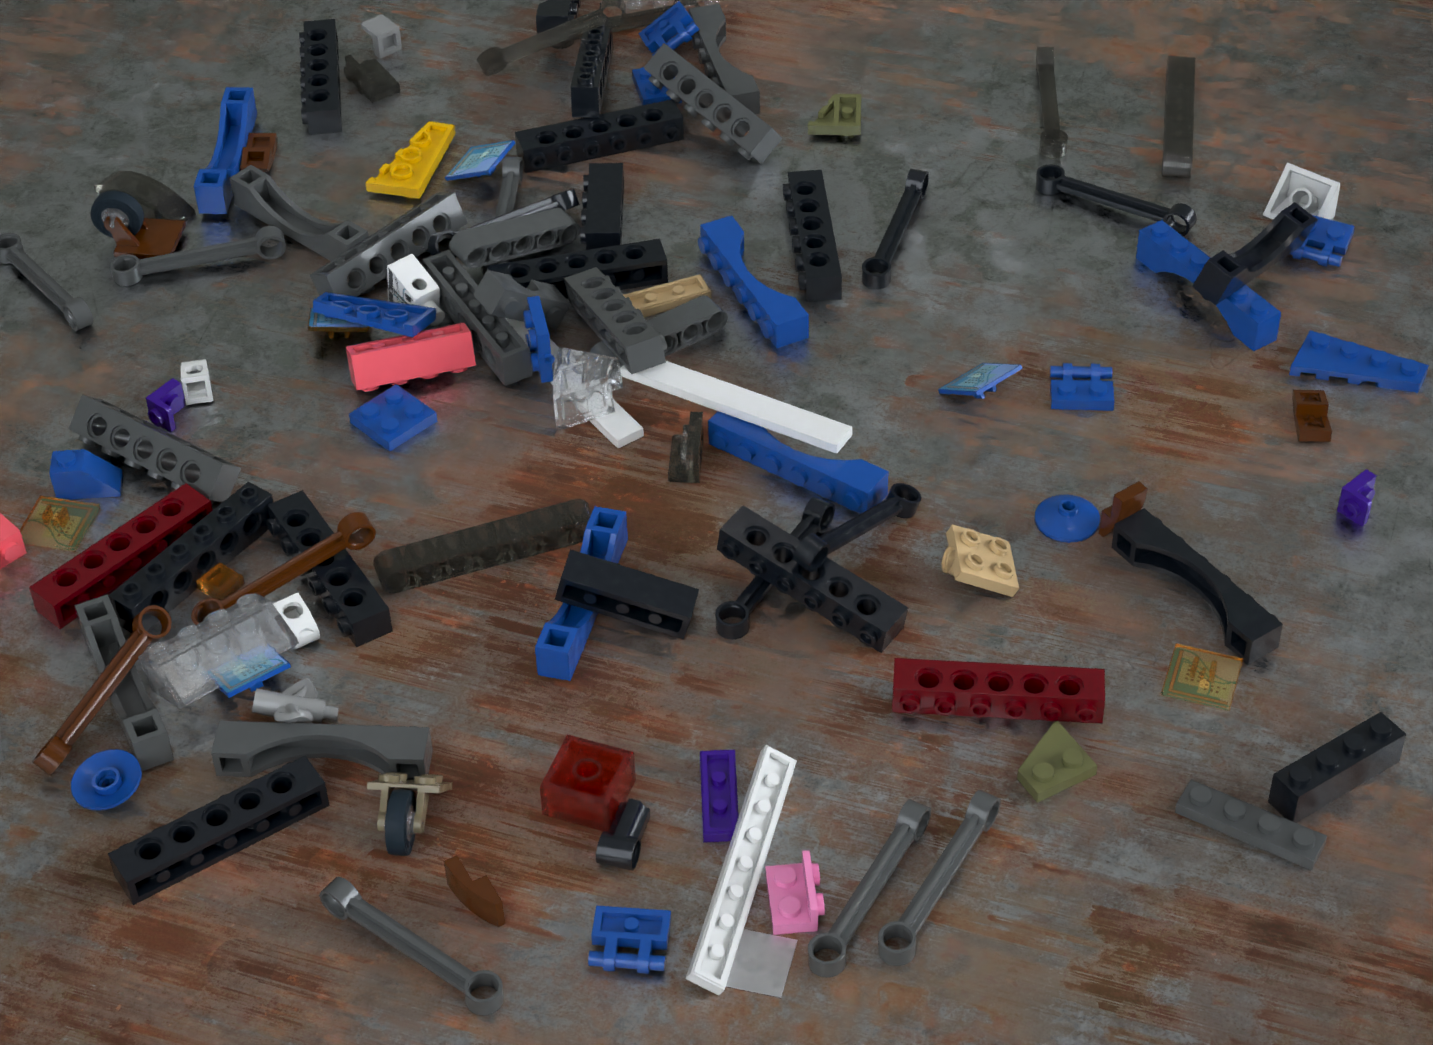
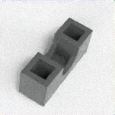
M491 270L486 271L473 294L491 315L524 322L523 311L528 310L527 297L539 296L547 327L556 329L571 306L570 302L553 284L531 280L528 287L525 288L518 284L509 274Z

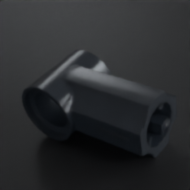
M629 798L628 801L620 803L609 831H603L598 841L596 850L597 863L631 871L636 868L640 856L641 839L650 819V809L644 806L641 801Z

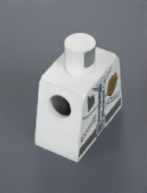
M410 254L387 265L388 301L436 308V320L431 325L436 326L440 324L445 317V313L440 309V289L416 257Z

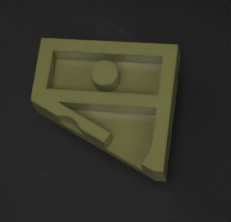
M834 94L828 100V104L818 111V118L814 122H808V135H861V94Z
M1056 721L1018 769L1017 780L1038 803L1097 774V764L1059 721Z

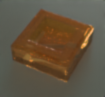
M221 562L196 581L200 591L219 601L235 593L245 584L243 575Z

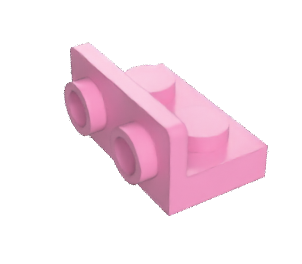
M810 850L802 851V863L765 866L773 935L818 931V916L825 915L823 893H816L815 886L820 885V872L818 863H811Z

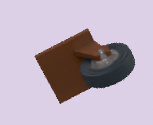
M115 190L101 193L95 199L90 212L94 226L104 235L114 238L117 245L113 252L114 257L130 254L144 259L174 253L186 226L184 220L144 218V211L135 198L127 193Z

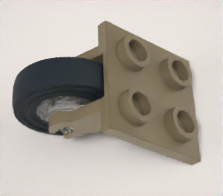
M399 772L378 774L377 780L367 782V789L381 790L377 830L385 831L388 854L407 856L411 853L415 834L424 832L430 793H442L452 790L453 782H442L443 775L421 774V776H414V780H407V773ZM413 791H417V801Z

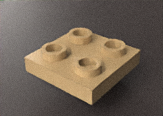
M952 524L946 532L948 547L942 557V571L953 575L956 581L1013 597L1019 590V584L1010 542L1000 537H993L976 532L970 528H963Z

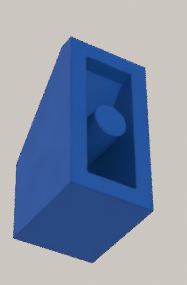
M85 449L52 452L49 474L57 501L121 496L123 470Z

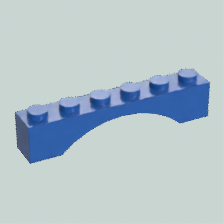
M225 88L221 101L219 131L214 154L209 165L205 169H199L194 183L199 214L218 215L227 214L233 196L230 177L240 172L243 147H247L248 135L252 133L258 115L253 88Z
M733 216L701 224V237L698 238V246L701 253L708 256L713 269L719 271L725 285L731 287L737 301L748 310L751 320L756 321L761 327L764 337L766 339L769 338L776 348L809 338V314L795 297L768 288L747 270L742 261L744 257V231Z
M1163 220L1139 230L1136 258L1154 273H1175L1194 283L1206 262L1210 259L1207 254ZM1244 285L1216 305L1226 320L1232 334L1251 350L1256 351L1277 340L1281 312L1247 285Z
M719 411L708 420L710 445L758 466L769 473L784 478L797 486L810 490L823 498L836 502L849 510L861 514L881 503L888 495L889 471L862 459H826L802 453L778 441L766 428Z
M595 506L585 528L580 553L618 564L628 541L626 511ZM562 603L556 615L550 621L545 622L535 645L538 675L571 681L598 613Z

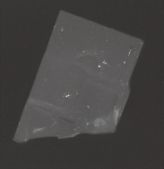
M559 348L553 379L554 414L557 428L563 430L615 412L612 391L623 388L618 358L569 348Z

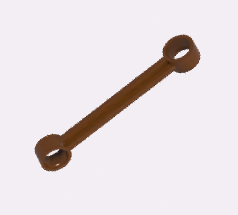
M362 512L350 513L339 522L336 533L221 601L215 598H206L200 601L193 608L191 619L204 636H218L228 628L231 620L230 617L345 548L350 550L365 548L374 540L376 531L366 514ZM220 611L215 620L202 624L208 614Z
M157 605L147 606L134 617L132 622L133 633L57 732L39 751L32 763L48 775H51L71 751L74 743L150 644L158 642L169 633L172 621L169 613L164 608ZM144 614H150L158 618L162 626L160 634L153 635L144 629L142 625V616Z

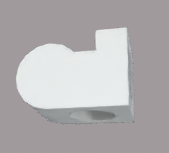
M207 360L181 362V381L186 405L214 401Z
M299 593L271 604L273 624L279 632L284 634L286 641L292 649L296 650L320 639L317 624ZM295 606L294 610L283 614L287 607Z

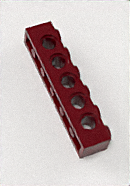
M187 483L177 488L31 585L29 589L36 611L56 627L62 629L78 618L74 605L111 594L213 511L211 501Z
M895 658L892 712L1103 723L1105 669Z

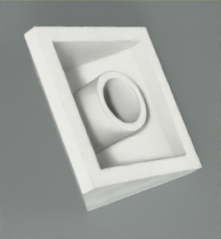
M1287 162L1263 216L1273 220L1282 210L1295 202L1311 215L1332 220L1335 217L1340 183Z

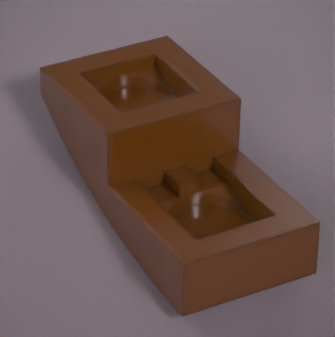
M249 133L247 147H243L240 171L252 165L263 172H269L274 161L278 143L276 133Z
M1293 389V412L1298 441L1331 442L1332 429L1327 416L1329 404L1325 391Z
M1138 481L1114 494L1113 504L1102 510L1099 534L1104 537L1112 533L1115 523L1141 510L1148 488Z
M457 855L445 860L444 867L447 884L460 902L488 923L497 927L504 925L505 918L502 900L487 875L472 881Z

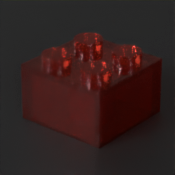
M567 735L540 785L542 814L600 831H609L620 803L626 801L636 781L634 752Z

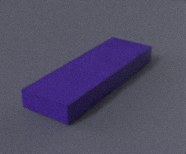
M735 749L700 751L703 843L728 842L732 839L739 818Z

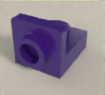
M174 378L146 397L147 414L150 421L155 426L162 427L169 432L176 429L173 415L186 406L182 384Z
M1365 469L1343 486L1337 511L1358 525L1364 526L1368 522L1372 499L1375 496L1374 485L1377 475Z

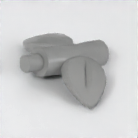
M307 678L291 685L281 693L256 688L252 712L273 716L275 721L282 723L313 722L322 724L323 719L337 721L339 707L325 705L326 700L318 699L314 683L311 679Z

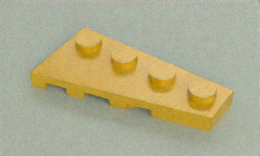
M428 121L409 140L410 145L408 147L400 148L395 153V159L390 164L385 163L379 169V175L376 178L370 177L366 181L367 191L420 199L456 134L455 125Z

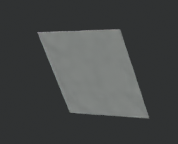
M744 929L726 987L781 998L798 940Z

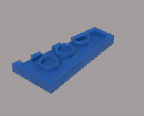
M328 292L313 300V312L323 314L327 318H338L409 337L416 336L436 320V308Z
M1310 330L1291 364L1289 375L1300 377L1301 372L1316 374V379L1329 381V376L1348 378L1347 383L1357 385L1370 381L1375 382L1379 388L1418 393L1427 375L1429 365Z

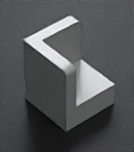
M383 14L361 23V28L372 36L374 55L381 59L402 50L399 27Z

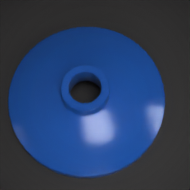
M1056 495L1045 499L1038 505L1035 511V524L1040 532L1053 540L1066 543L1080 542L1096 533L1100 525V515L1097 508L1084 498L1074 495Z
M110 749L98 752L87 758L75 771L71 781L72 795L79 805L89 810L99 811L114 808L129 799L137 790L142 777L141 766L134 755L124 750Z

